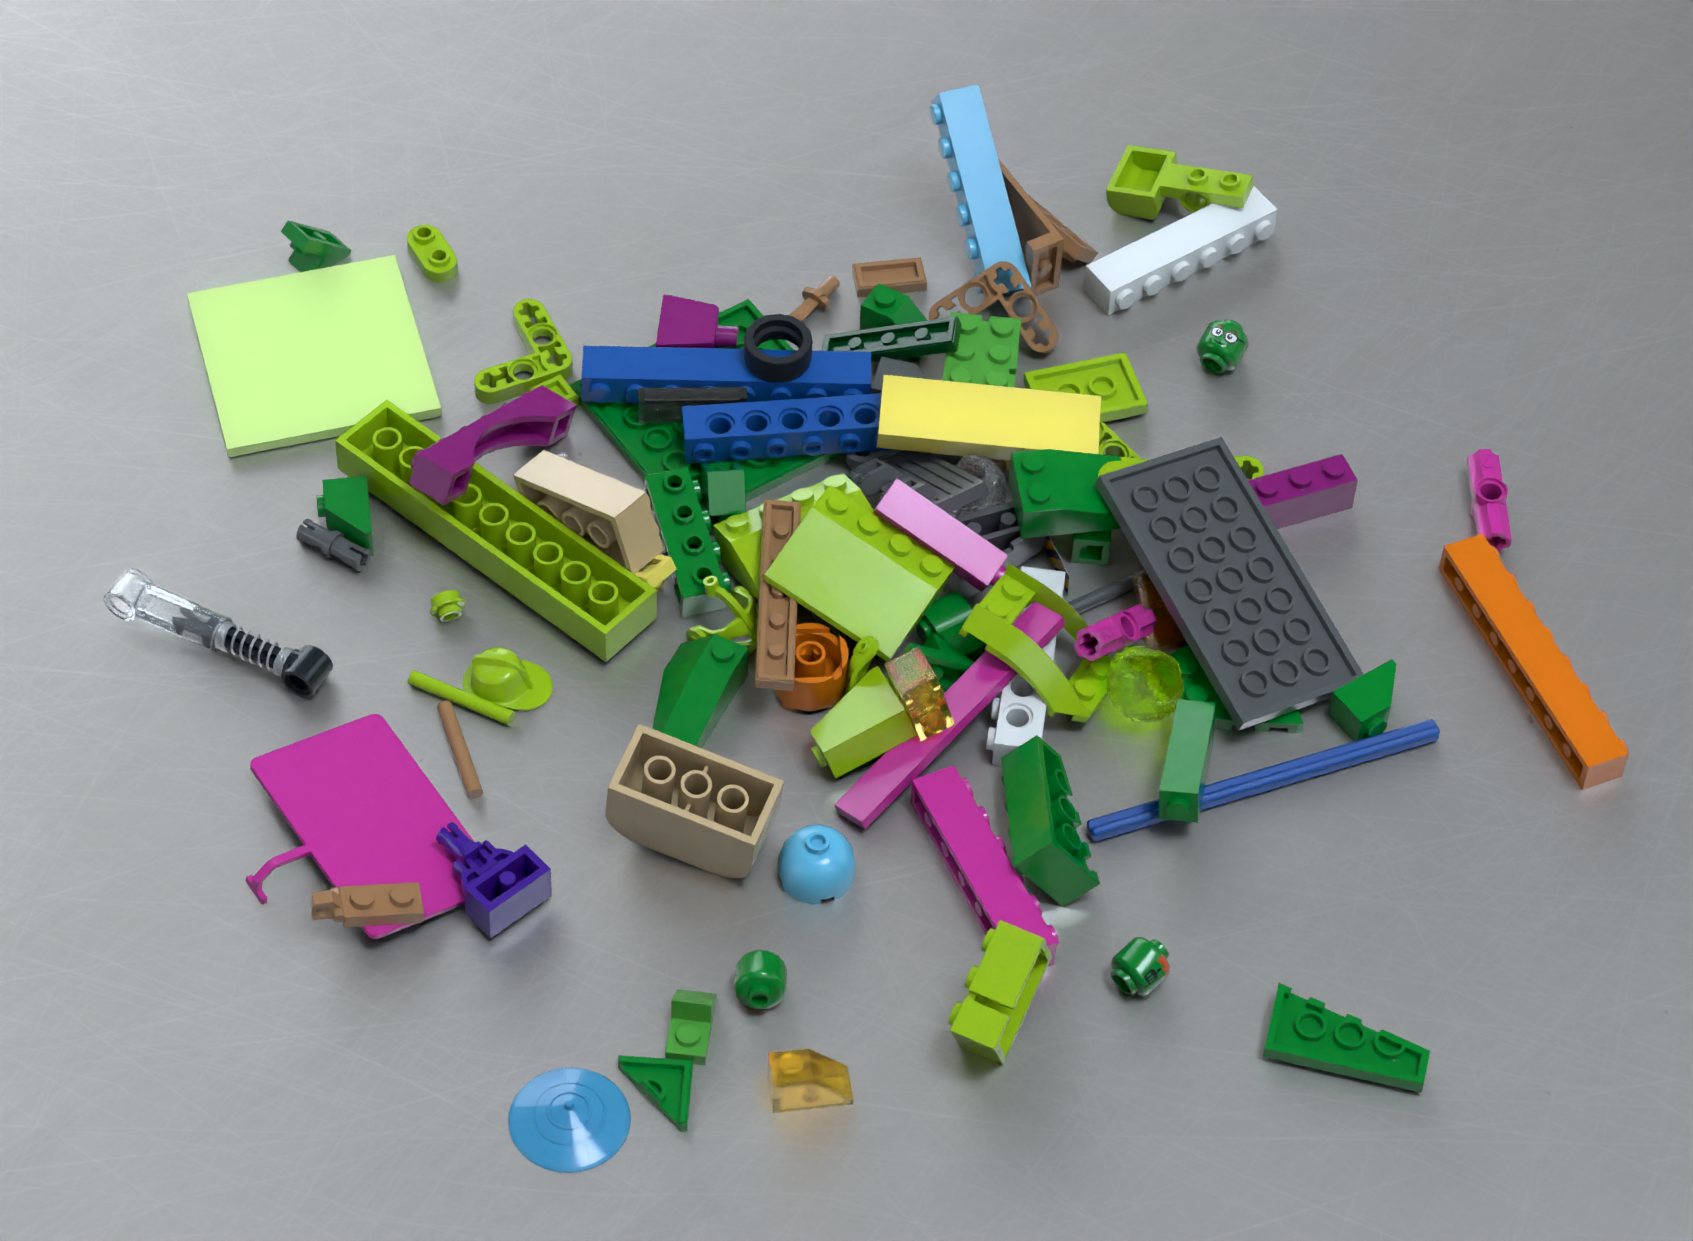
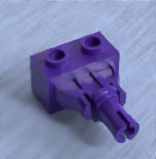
M454 822L447 824V828L451 832L443 827L437 833V842L442 844L457 859L452 869L453 873L461 880V887L465 897V914L490 939L552 896L551 868L526 844L512 852L506 849L495 848L487 840L483 844L480 841L473 842Z

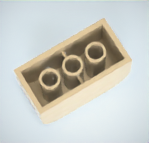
M638 724L608 786L605 816L609 824L618 833L637 844L715 875L727 878H742L750 873L778 812L784 781Z

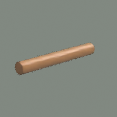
M442 701L437 705V709L468 797L471 799L479 798L482 796L483 790L454 708L450 701Z

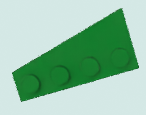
M1281 983L1278 984L1263 1057L1422 1093L1430 1050L1383 1029L1379 1032L1361 1024L1362 1020L1348 1013L1346 1017L1324 1008L1325 1003L1312 997L1306 1000L1291 993L1292 988Z

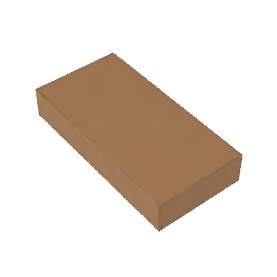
M921 257L852 264V275L858 298L868 297L878 283L900 293L927 290V280Z

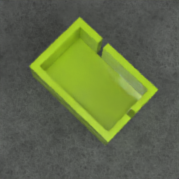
M1000 920L996 930L990 928L987 932L981 948L985 954L979 967L976 965L972 966L965 982V988H968L969 993L962 1003L956 1002L949 1016L948 1024L952 1025L950 1031L959 1047L1004 1065L1049 965L1052 954L1044 938Z

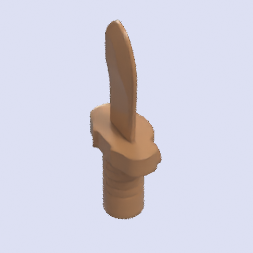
M829 276L817 289L804 288L802 297L805 301L789 316L803 321L816 307L826 310L831 305V301L827 297L840 286L839 280L835 276Z

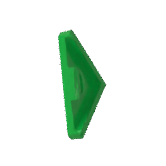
M618 1055V1069L681 1132H687L693 1060Z

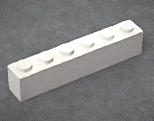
M1253 186L1244 208L1211 204L1086 265L1083 290L1107 315L1120 309H1126L1138 300L1149 295H1155L1161 289L1177 281H1183L1189 275L1203 268H1209L1217 261L1231 254H1237L1253 243L1267 239L1274 234L1278 209Z

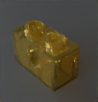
M920 647L885 663L897 697L904 707L920 741L955 725L938 678Z

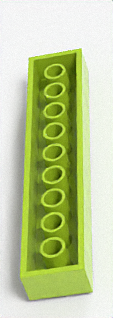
M386 399L335 440L337 465L340 471L349 477L367 476L369 492L605 662L657 619L656 589L478 463H474L466 493L446 505L439 503L411 486L409 481L413 471L411 462L419 450L426 449L437 443L441 437Z

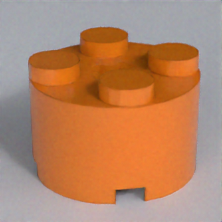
M817 623L796 625L793 691L774 690L784 708L788 710L815 711L833 708L841 700L848 675L849 651L845 640L840 635L838 638L832 634L829 627Z

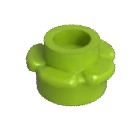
M457 590L442 591L430 599L432 605L430 614L440 618L442 622L456 620L462 615L461 611L465 608L466 601L460 597Z

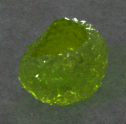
M1136 645L1132 647L1126 646L1122 652H1117L1115 657L1111 658V664L1108 666V672L1105 675L1107 678V692L1109 693L1112 705L1119 712L1138 723L1157 722L1175 712L1177 701L1182 699L1184 691L1182 670L1179 668V662L1175 658L1160 650H1153L1143 646L1137 647Z

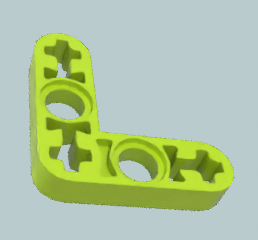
M523 299L515 304L513 308L514 326L530 354L479 371L474 378L475 396L479 401L486 404L499 403L520 396L525 392L528 393L531 387L559 374L565 380L569 379L572 375L573 358L571 352L540 301ZM528 314L530 315L531 318H535V324H534V325H532V322H531V320H530ZM540 336H547L552 341L542 345L535 343L534 339ZM552 355H554V360L556 361L558 366H556L555 363H551ZM520 371H528L533 374L531 378L525 380L518 379L514 375Z

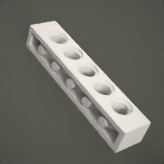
M1021 566V571L1038 580L1063 598L1066 572ZM1057 634L1043 648L1053 661ZM1017 674L1002 689L1001 698L995 697L993 699L991 720H998L997 728L989 727L986 750L993 751L992 766L1002 767L1001 758L1036 735L1041 739L1043 737L1047 705L1020 674Z

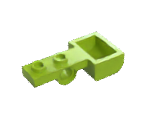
M1127 145L1106 188V197L1109 206L1119 214L1155 219L1166 197L1178 198L1182 207L1191 213H1195L1210 204L1244 208L1254 182L1253 175L1178 164L1175 151Z

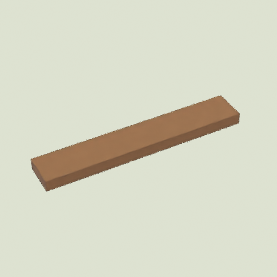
M764 499L754 688L793 691L797 602L763 580V577L800 525L801 502Z

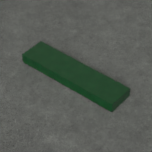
M958 316L828 334L824 335L822 351L871 352V363L880 362L881 357L897 360L958 351L962 324Z

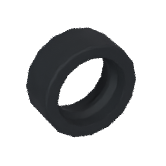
M772 314L756 319L747 328L744 336L745 365L752 374L765 381L775 383L788 382L800 377L809 368L812 360L813 341L811 331L804 322L789 315ZM781 339L795 344L799 349L789 356L773 357L762 353L757 347L768 340Z

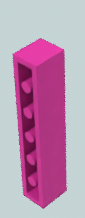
M954 765L913 779L910 803L985 935L990 928L996 930L1000 920L1045 939L1052 954L1048 967L1054 965L1056 948L1059 947L1057 933L1052 925H1046L1041 916V907L1035 895L1028 894L1024 887L1023 876L1015 870L1009 861L1003 839L999 835L995 836L991 830L986 810L983 806H977L973 799V791L966 777L961 778Z

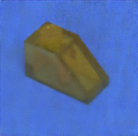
M809 1048L768 1053L767 1080L772 1113L853 1105V1094L847 1065Z

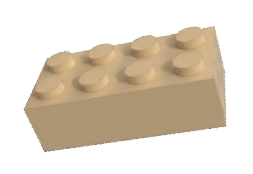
M545 450L513 474L518 492L633 574H636L664 550L659 536L660 530L654 520L650 507V498L642 489L620 482L614 477H608L589 467H584L563 456H557Z

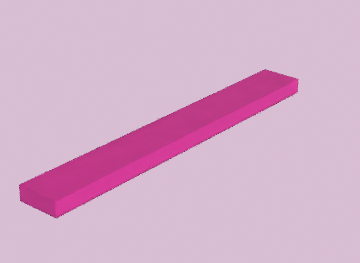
M1035 601L1019 617L1014 626L1043 649L1065 626L1063 616ZM986 650L912 725L917 736L888 750L834 804L837 813L861 828L866 829L1018 673L1004 661Z

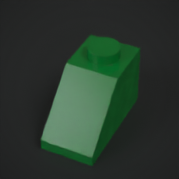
M878 283L861 304L859 330L927 321V319L909 296ZM924 356L912 358L921 361L924 358Z
M737 461L701 463L705 505L709 516H715L716 521H725L732 515L746 512L744 469Z
M367 476L322 480L323 495H316L318 517H326L328 530H338L344 533L346 539L369 549L371 556H374Z
M1393 659L1332 693L1328 715L1353 742L1381 734L1387 728L1397 665Z

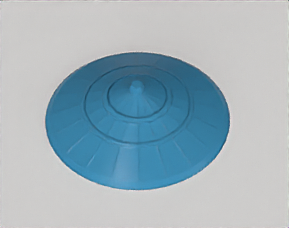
M573 1067L550 1070L527 1082L513 1099L508 1116L509 1133L519 1152L539 1167L562 1173L586 1171L608 1161L623 1146L631 1124V1113L627 1099L614 1082L597 1072Z

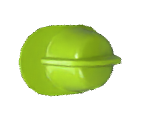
M492 647L484 650L479 655L473 656L472 664L463 675L462 686L464 691L507 709L529 711L541 707L549 700L552 694L553 682L549 673L540 665L519 659L510 649Z

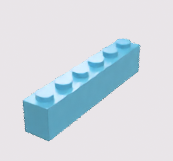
M979 84L940 92L931 101L932 105L929 107L931 121L933 125H938L941 136L938 139L939 152L943 159H947L950 171L947 173V182L952 193L955 192L958 201L956 217L959 225L965 228L967 236L964 242L966 255L969 260H973L976 270L973 278L1000 261H1007L1018 268L1029 287H1032ZM1001 268L997 271L999 277L995 280L996 284L1003 283L1010 291V293L1004 294V297L1012 296L1014 293L1024 290L1022 284L1014 288L1010 282V277L1014 275L1012 270L1006 272ZM975 287L978 294L982 293L984 301L985 295L983 290L979 287Z

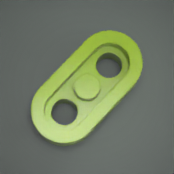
M418 225L408 232V251L427 279L433 282H446L455 277L458 271L457 256L439 229L431 225Z

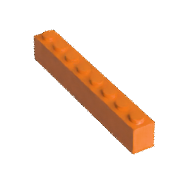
M1483 533L1445 545L1442 551L1439 571L1580 788L1585 790L1622 777L1629 756L1625 742L1617 737L1610 726L1606 713L1603 710H1599L1591 698L1586 683L1581 682L1573 671L1569 657L1566 654H1562L1554 642L1551 630L1546 626L1544 627L1536 615L1533 603L1526 599L1518 588L1515 576L1508 572L1501 562L1498 550L1489 544Z

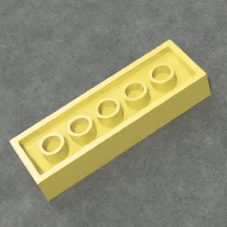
M884 375L877 448L1009 461L1011 460V452L1042 449L1099 454L1101 396Z

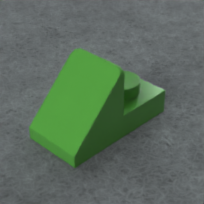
M682 989L676 990L671 1001V1023L665 1058L693 1060V1064L706 1065L717 994Z

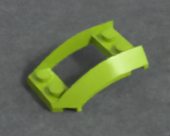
M1009 563L1005 574L1000 577L979 604L976 603L959 634L966 637L970 633L987 644L985 650L1004 661L1020 674L1035 689L1049 708L1046 714L1051 717L1055 713L1074 715L1072 721L1087 723L1117 682L1120 673L1115 668L1109 655H1105L1091 662L1085 658L1071 678L1067 680L1048 654L1029 636L1015 627L1014 624L1030 603L1033 604L1036 601L1063 616L1065 622L1063 628L1075 641L1077 638L1076 632L1089 625L1057 593Z

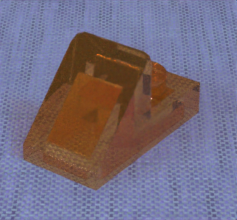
M1147 572L1132 575L1137 605L1140 604L1146 609H1152L1157 620L1153 627L1154 633L1142 638L1146 649L1184 642L1183 634Z

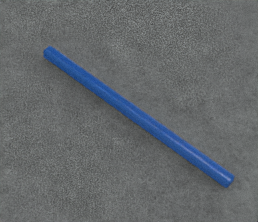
M1429 719L1205 785L1200 810L1437 741L1440 733L1439 727L1435 720ZM1159 799L1089 819L1086 829L1090 839L1096 842L1167 820L1159 819Z

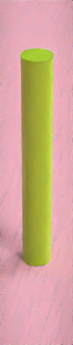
M413 670L409 675L408 684L510 726L515 718V711L421 672Z

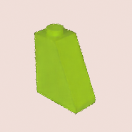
M878 666L871 669L810 730L817 744L811 750L821 768L828 765L835 778L917 736L904 707Z

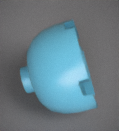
M821 824L807 825L793 832L784 841L778 857V875L782 880V887L786 893L796 900L809 904H821V899L834 897L833 901H835L851 888L855 878L856 865L853 848L847 838L834 828Z

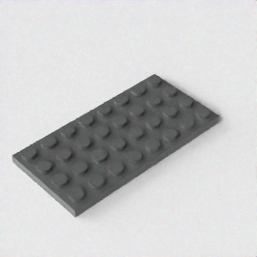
M1222 437L1098 477L1095 483L1096 487L1238 731L1332 697L1333 691L1364 675Z

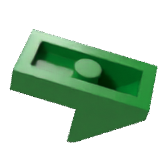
M289 220L281 230V233L291 241L289 245L294 250L289 257V262L300 272L331 267L348 257L352 251L330 231Z
M931 633L923 646L909 643L891 672L898 682L946 692L975 662L937 634Z

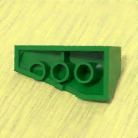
M716 634L681 643L664 669L652 729L702 748L748 676L749 647Z

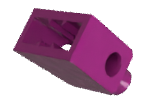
M663 294L656 347L737 348L739 327L720 326L719 308L716 305Z

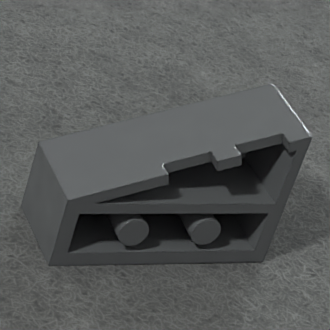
M1013 501L954 517L1006 553L1008 557L1002 564L1006 568L1009 563L1017 567L1045 549L1047 536L1020 538ZM953 572L946 583L950 593L957 591L965 600L979 592L978 589Z

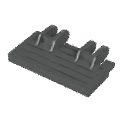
M903 450L882 461L874 458L857 466L856 469H852L847 474V477L861 489L865 496L869 497V495L873 496V494L881 493V497H879L881 500L897 478L947 513L988 495L983 480L927 452Z

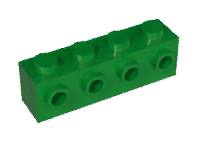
M688 467L645 475L644 491L650 498L653 517L660 530L659 536L664 549L662 555L672 557L677 569L669 578L682 618L725 609V603L719 598L706 595L703 580L707 576H716L719 586L731 593L727 571L721 572L718 562H721L719 544L717 540L711 541L709 535L711 531L709 513L707 510H701L699 501L702 500L698 480L691 479Z

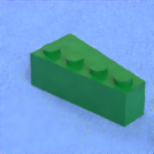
M1036 735L1001 758L1003 771L1001 780L1005 787V809L1008 813L1010 826L1008 835L1012 842L1013 850L1011 860L1015 870L1021 876H1027L1064 907L1098 886L1100 882L1097 872L1090 871L1087 867L1086 860L1092 856L1086 842L1081 843V839L1076 831V828L1081 826L1082 823L1079 813L1068 800L1073 794L1061 755Z

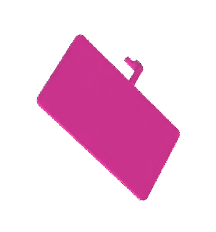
M370 714L251 760L250 769L303 844L301 847L271 858L254 876H246V883L262 905L267 903L268 899L262 890L263 881L276 868L309 855L312 856L333 888H340V886L419 882L424 909L423 921L465 904L461 880L453 873L452 869L457 859L442 844L437 842L436 835L443 827L451 832L447 828V824L454 822L473 842L474 840L381 715ZM414 924L363 926L362 929L368 937L379 939Z

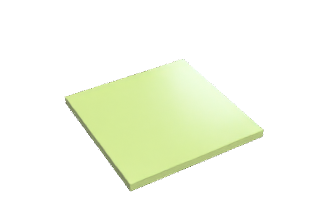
M395 255L187 293L228 458L341 436L386 399L417 421L442 416L441 405Z

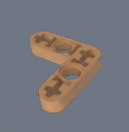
M1000 261L936 302L929 311V320L939 318L940 313L938 310L943 307L948 311L957 306L952 302V299L957 296L960 305L968 314L975 315L980 314L1000 301L1011 318L1021 319L1020 333L1033 350L1039 353H1047L1052 351L1059 341L1057 328L1018 268L1007 261ZM1001 268L1006 272L1012 270L1014 275L1010 277V282L1014 288H1017L1020 284L1024 287L1023 291L1014 293L1008 301L1003 296L1010 293L1008 288L1003 283L997 285L995 282L999 277L997 271ZM979 287L983 290L985 299L980 306L970 307L966 303L965 294L969 288ZM1027 297L1032 301L1033 311L1029 316L1019 317L1015 314L1013 306L1018 298ZM1039 313L1042 315L1043 320L1037 321L1038 325L1044 331L1050 329L1052 333L1048 337L1050 344L1044 346L1042 343H1034L1033 339L1037 337V333L1032 326L1027 331L1023 327V324L1033 321Z

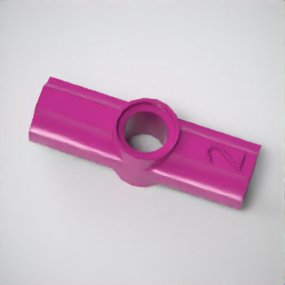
M1478 449L1474 454L1468 455L1466 462L1472 498L1470 514L1475 520L1477 535L1483 533L1489 544L1494 546L1500 553L1501 550L1509 548L1512 541L1506 506L1508 488L1502 480L1499 455L1494 454L1491 449Z
M1138 604L1076 632L1077 638L1073 646L1079 657H1085L1091 662L1154 633L1153 627L1157 620L1152 609H1146Z

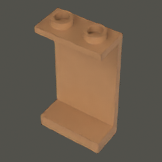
M999 160L1022 252L1025 254V263L1032 286L1030 288L1035 296L1059 287L1064 238Z

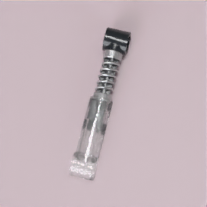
M127 568L124 570L103 599L109 611L123 620L131 621L136 617L214 652L220 650L226 653L231 652L235 657L240 655L242 660L249 659L251 664L258 663L260 668L267 667L269 672L274 671L275 674L281 676L282 683L289 691L302 698L312 697L333 669L332 660L321 649L312 645H304L300 650L291 649L287 646L279 648L278 642L270 644L268 638L263 641L259 634L254 637L252 636V631L245 633L243 627L237 629L236 624L233 623L230 617L154 585L153 581L138 569Z

